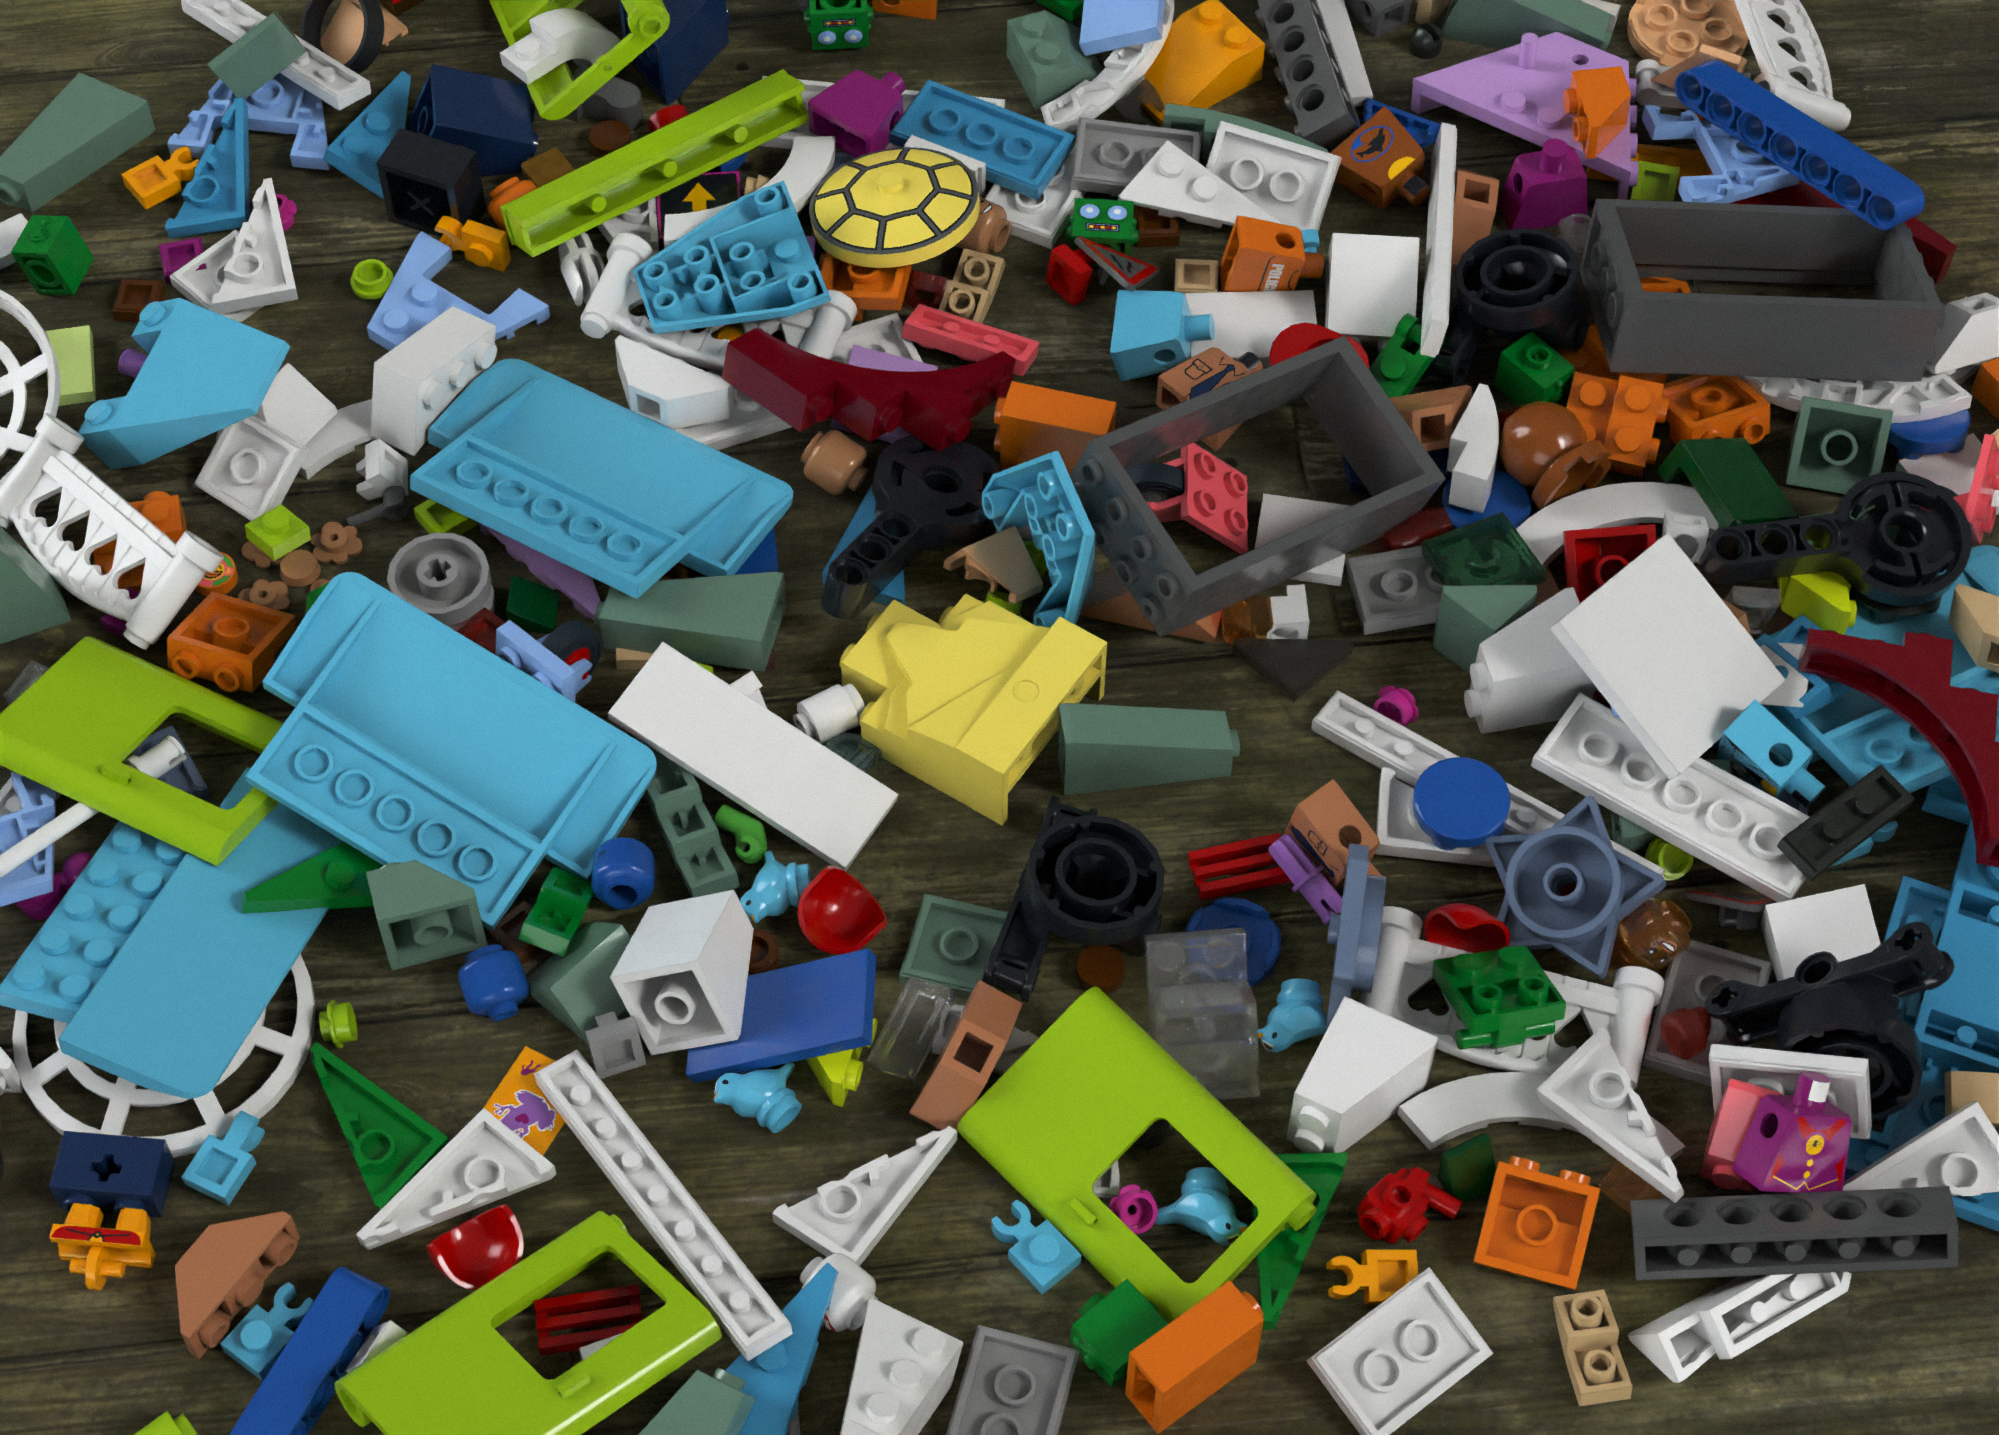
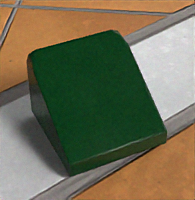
M512 576L506 607L507 620H511L525 632L552 633L557 625L561 598L560 592L524 578Z
M1486 1133L1477 1135L1444 1151L1442 1154L1437 1178L1445 1191L1461 1200L1462 1204L1491 1190L1496 1165L1491 1140Z

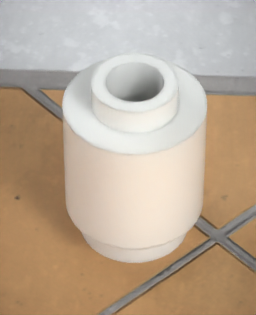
M851 683L843 687L836 684L797 703L798 714L793 716V720L797 729L822 744L857 727L865 705L859 692Z

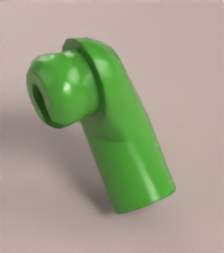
M726 804L721 806L715 816V825L735 835V852L742 861L749 864L760 861L768 848L763 824L759 820Z

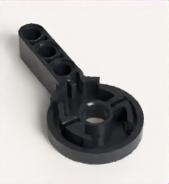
M914 435L903 437L888 445L878 458L872 482V491L876 500L874 513L877 518L831 562L821 599L823 609L835 618H855L919 554L920 550L944 552L946 542L976 539L994 529L993 520L989 519L984 513L981 494L993 474L1003 471L998 463L986 452L966 441L955 442L939 453ZM932 488L940 489V490H943V491H945V492H947V493L939 492V491H936V490H934V489H932Z
M1884 472L1869 476L1851 487L1843 496L1833 514L1729 526L1718 529L1714 532L1700 556L1699 569L1707 580L1715 584H1730L1818 572H1834L1844 577L1856 590L1873 600L1894 606H1915L1930 602L1943 595L1961 575L1971 553V531L1967 518L1959 504L1939 485L1910 473ZM1909 503H1912V504L1921 506V507H1923V508H1925V509H1927V510L1929 509V512H1927L1926 510H1923V509H1921V508H1919V507L1909 505ZM1875 505V508L1865 512L1857 521L1850 518V511H1852L1851 516L1857 518L1863 511ZM1898 525L1906 528L1913 534L1917 545L1901 547L1895 544L1888 536L1887 526ZM1807 540L1816 542L1822 549L1812 547ZM1762 546L1771 547L1778 555L1766 552ZM1717 551L1726 552L1733 560L1722 558ZM1945 571V573L1941 574L1939 577H1937V578H1936L1934 581H1932L1931 583L1922 586L1923 583H1926V582L1930 581L1931 579H1933L1934 577H1936L1939 573H1942V572Z

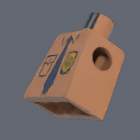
M1211 347L1158 376L1156 405L1165 410L1263 369V365L1260 359L1252 352H1246L1234 361L1219 348ZM1243 422L1203 438L1201 441L1216 452Z
M1334 779L1296 806L1283 835H1292L1316 867L1323 866L1325 870L1322 874L1336 891L1344 886L1349 843L1369 846L1367 875L1382 876L1371 863L1380 845L1379 838Z

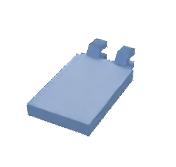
M1084 0L1079 41L1084 56L1162 39L1165 0Z

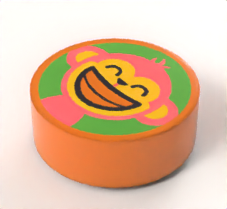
M223 552L220 553L224 556V559L215 572L207 571L195 588L199 594L205 597L212 591L225 595L237 584L238 573L235 563L229 555Z

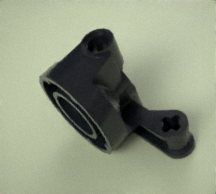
M1524 228L1504 229L1476 241L1462 254L1455 270L1457 296L1449 306V324L1445 333V342L1439 354L1436 355L1421 378H1426L1430 375L1447 380L1448 385L1452 387L1461 386L1468 375L1476 347L1488 329L1493 330L1499 337L1507 341L1515 342L1532 331L1551 347L1577 353L1582 348L1587 337L1589 320L1584 315L1576 252L1562 238L1546 231Z
M1052 795L1037 839L1030 851L1028 862L1019 879L1013 901L996 945H994L988 959L982 982L1019 994L1021 1001L1028 1003L1035 988L1042 959L1052 931L1075 943L1095 946L1116 944L1150 956L1163 918V914L1158 913L1163 894L1165 870L1157 849L1139 830L1115 818L1097 816L1098 810L1094 808L1087 812L1060 802V797Z
M1917 921L1900 927L1872 952L1838 962L1830 952H1816L1799 964L1794 977L1762 987L1736 980L1725 981L1708 994L1704 1003L1705 1010L1712 1018L1720 1019L1727 1028V1038L1735 1046H1748L1777 1036V1050L1868 1059L1871 1120L1883 1119L1906 1108L1920 1090L1923 1071L1924 1050L1918 1036L1908 1024L1897 1016L1899 998L1941 986L1950 978L1955 965L1951 956L1945 951L1939 950L1934 944L1931 929L1925 923Z

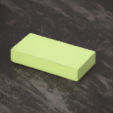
M90 326L46 331L57 356L60 374L59 406L96 401L93 334Z

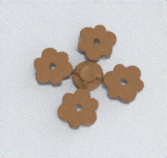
M328 522L322 527L321 533L314 534L311 537V544L314 547L313 554L307 550L299 549L291 551L275 561L251 541L246 542L242 547L243 557L246 560L255 561L256 566L259 568H267L271 563L280 565L282 581L268 583L264 579H259L253 583V588L243 589L238 594V599L282 612L288 610L290 601L287 597V585L304 587L312 584L310 591H313L331 581L327 579L316 580L321 571L319 563L324 564L332 561L336 565H343L348 561V557L356 556L362 551L363 545L362 541L357 537V529L354 526L343 527L338 522Z

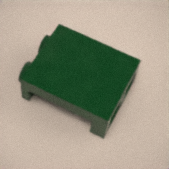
M1745 438L1680 440L1657 470L1665 484L1692 483L1718 522V529L1799 518ZM1762 546L1763 548H1766V549L1771 548V547H1769V546Z

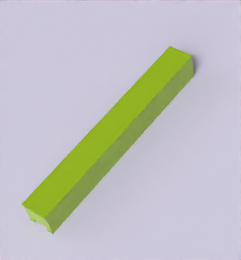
M782 69L500 206L510 243L517 245L531 257H535L808 122V111L804 109L801 95L805 91L804 83Z

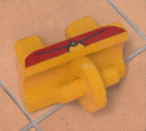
M74 1203L65 1223L53 1224L49 1238L51 1242H57L60 1259L70 1261V1273L85 1274L87 1289L100 1291L103 1289L108 1276L122 1278L125 1273V1266L153 1268L156 1252L149 1240L151 1220L145 1210L135 1208L120 1210L115 1229L100 1228L103 1220L100 1208L91 1204Z

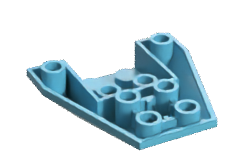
M784 180L742 196L633 269L655 334L788 317L831 301Z
M1054 451L993 474L981 494L984 513L989 519L993 520L998 533L1015 525L1016 528L1030 526L1033 543L1038 550L1043 552L1049 579L1052 587L1033 613L1034 625L1050 628L1059 616L1076 625L1095 578V532L1059 451Z

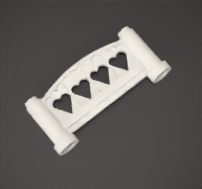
M1734 0L1758 66L1761 69V74L1753 82L1834 132L1845 130L1850 123L1851 112L1844 103L1833 98L1829 66L1822 44L1800 0ZM1776 14L1781 17L1785 22V30L1768 18V15ZM1783 42L1790 44L1796 51L1795 56L1797 59L1778 44ZM1794 71L1800 72L1807 79L1806 85L1808 88L1793 78L1790 73Z
M631 233L617 234L607 250L608 263L580 317L582 331L592 338H602L611 330H615L633 341L642 342L652 349L673 358L682 359L688 364L723 372L727 344L730 341L728 339H715L712 333L725 325L706 327L704 331L699 333L682 330L655 334L650 320L645 315L633 316L630 314L631 309L643 303L633 269L653 257V251L650 245L637 235ZM827 290L831 301L792 316L742 322L745 333L756 327L770 335L776 331H782L785 343L816 356L831 359L842 332L850 329L857 314V307L854 301L846 294L836 290Z
M46 413L35 428L39 434L0 487V526L9 529L14 523L31 553L61 586L90 606L108 615L125 620L127 622L125 624L127 629L123 635L136 646L147 650L150 644H155L206 572L214 573L224 559V556L212 545L189 531H185L178 542L175 543L72 455L80 447L84 438L60 419ZM62 492L57 521L53 526L47 527L46 519L36 517L35 509L41 501ZM89 515L85 543L80 550L75 551L73 542L63 541V530L66 526ZM117 539L113 567L108 574L103 575L101 566L97 564L91 565L90 555L95 549ZM145 563L140 594L135 599H130L128 590L118 588V579L121 574Z
M1383 907L1371 994L1361 992L1359 1003L1438 1037L1436 1049L1452 1056L1507 1072H1529L1552 1075L1577 1050L1575 1046L1569 1048L1559 1046L1554 1040V1035L1577 1015H1582L1591 1036L1600 1027L1607 1030L1611 1038V1046L1621 1066H1625L1631 1078L1633 1090L1637 1088L1652 1010L1654 1006L1661 1002L1664 988V979L1658 973L1638 966L1622 967L1615 972L1613 986L1609 987L1544 971L1566 1002L1564 1019L1554 1021V1034L1546 1035L1544 1039L1538 1041L1527 1038L1523 1044L1492 1049L1489 1045L1459 1050L1455 1042V1031L1466 1029V1027L1458 1019L1456 1011L1444 993L1443 996L1448 1005L1449 1012L1443 1016H1436L1429 1009L1416 1011L1409 1006L1408 999L1433 979L1434 960L1473 953L1419 940L1423 922L1418 915L1400 907Z

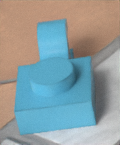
M241 1110L233 1120L223 1140L209 1134L181 1176L185 1185L229 1206L256 1165L253 1155L248 1152L257 1147L265 1134V1130L257 1126L260 1122L259 1118Z

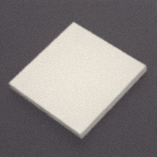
M1669 533L1658 539L1550 627L1551 631L1670 780L1681 774L1722 737V733L1755 699L1761 703L1785 681V678Z

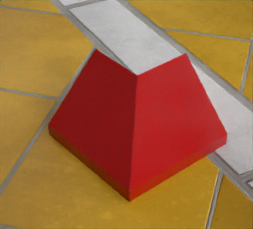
M1655 524L1563 531L1567 588L1574 587L1579 603L1584 601L1656 542Z

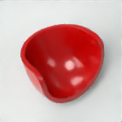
M833 865L825 867L808 884L798 904V921L803 934L816 948L830 954L841 955L861 949L887 924V917L874 896L852 875Z
M1444 904L1431 910L1424 922V941L1466 952L1479 953L1502 949L1509 946L1510 943L1508 927L1487 911L1471 904Z
M503 1204L457 1225L429 1242L425 1247L435 1267L448 1280L465 1289L476 1291L522 1260L524 1243L523 1234L515 1215L508 1205Z

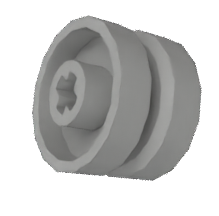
M431 533L415 538L398 550L390 562L387 576L390 592L473 642L486 634L495 620L497 603L491 584L490 568L484 551L471 539L455 533Z

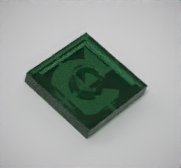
M1503 512L1421 542V554L1444 586L1538 585L1546 581L1545 568Z

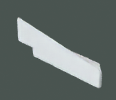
M1830 1272L1739 1276L1630 1332L1628 1337L1632 1344L1673 1383H1680L1715 1353H1717L1719 1360L1732 1359L1846 1293L1849 1289L1852 1273Z

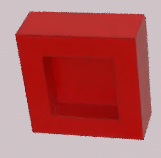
M1064 243L1053 248L1051 251L1045 282L1070 305L1074 306L1085 300L1088 285L1093 283L1094 280L1091 266L1097 263L1082 249L1073 251Z

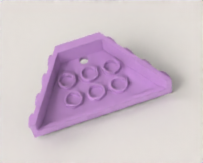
M1554 32L1539 38L1534 33H1525L1521 37L1520 44L1413 78L1411 111L1419 114L1445 105L1543 147L1544 142L1548 139H1561L1568 146L1575 148L1581 164L1617 179L1618 199L1627 200L1629 186L1636 187L1638 161H1631V158H1636L1638 134L1630 133V131H1635L1637 106L1629 105L1626 127L1595 158L1586 159L1581 142L1576 143L1573 137L1572 115L1565 113L1563 105V93L1565 89L1570 88L1572 71L1622 66L1631 91L1630 103H1635L1637 80L1636 78H1629V61L1560 32Z

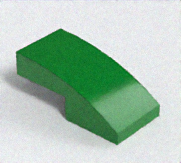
M553 867L541 887L535 905L523 923L518 939L564 957L595 895L591 881Z

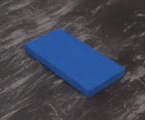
M867 948L748 976L741 1034L738 1040L688 1049L686 1076L692 1082L698 1083L719 1078L725 1073L739 1074L872 1045L876 956Z

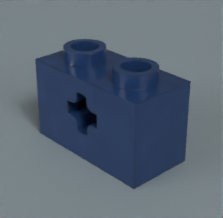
M64 1131L49 1188L60 1209L68 1213L72 1204L79 1203L91 1204L100 1208L102 1213H112L116 1216H119L120 1210L124 1208L145 1210L149 1217L161 1218L175 1160L164 1139Z

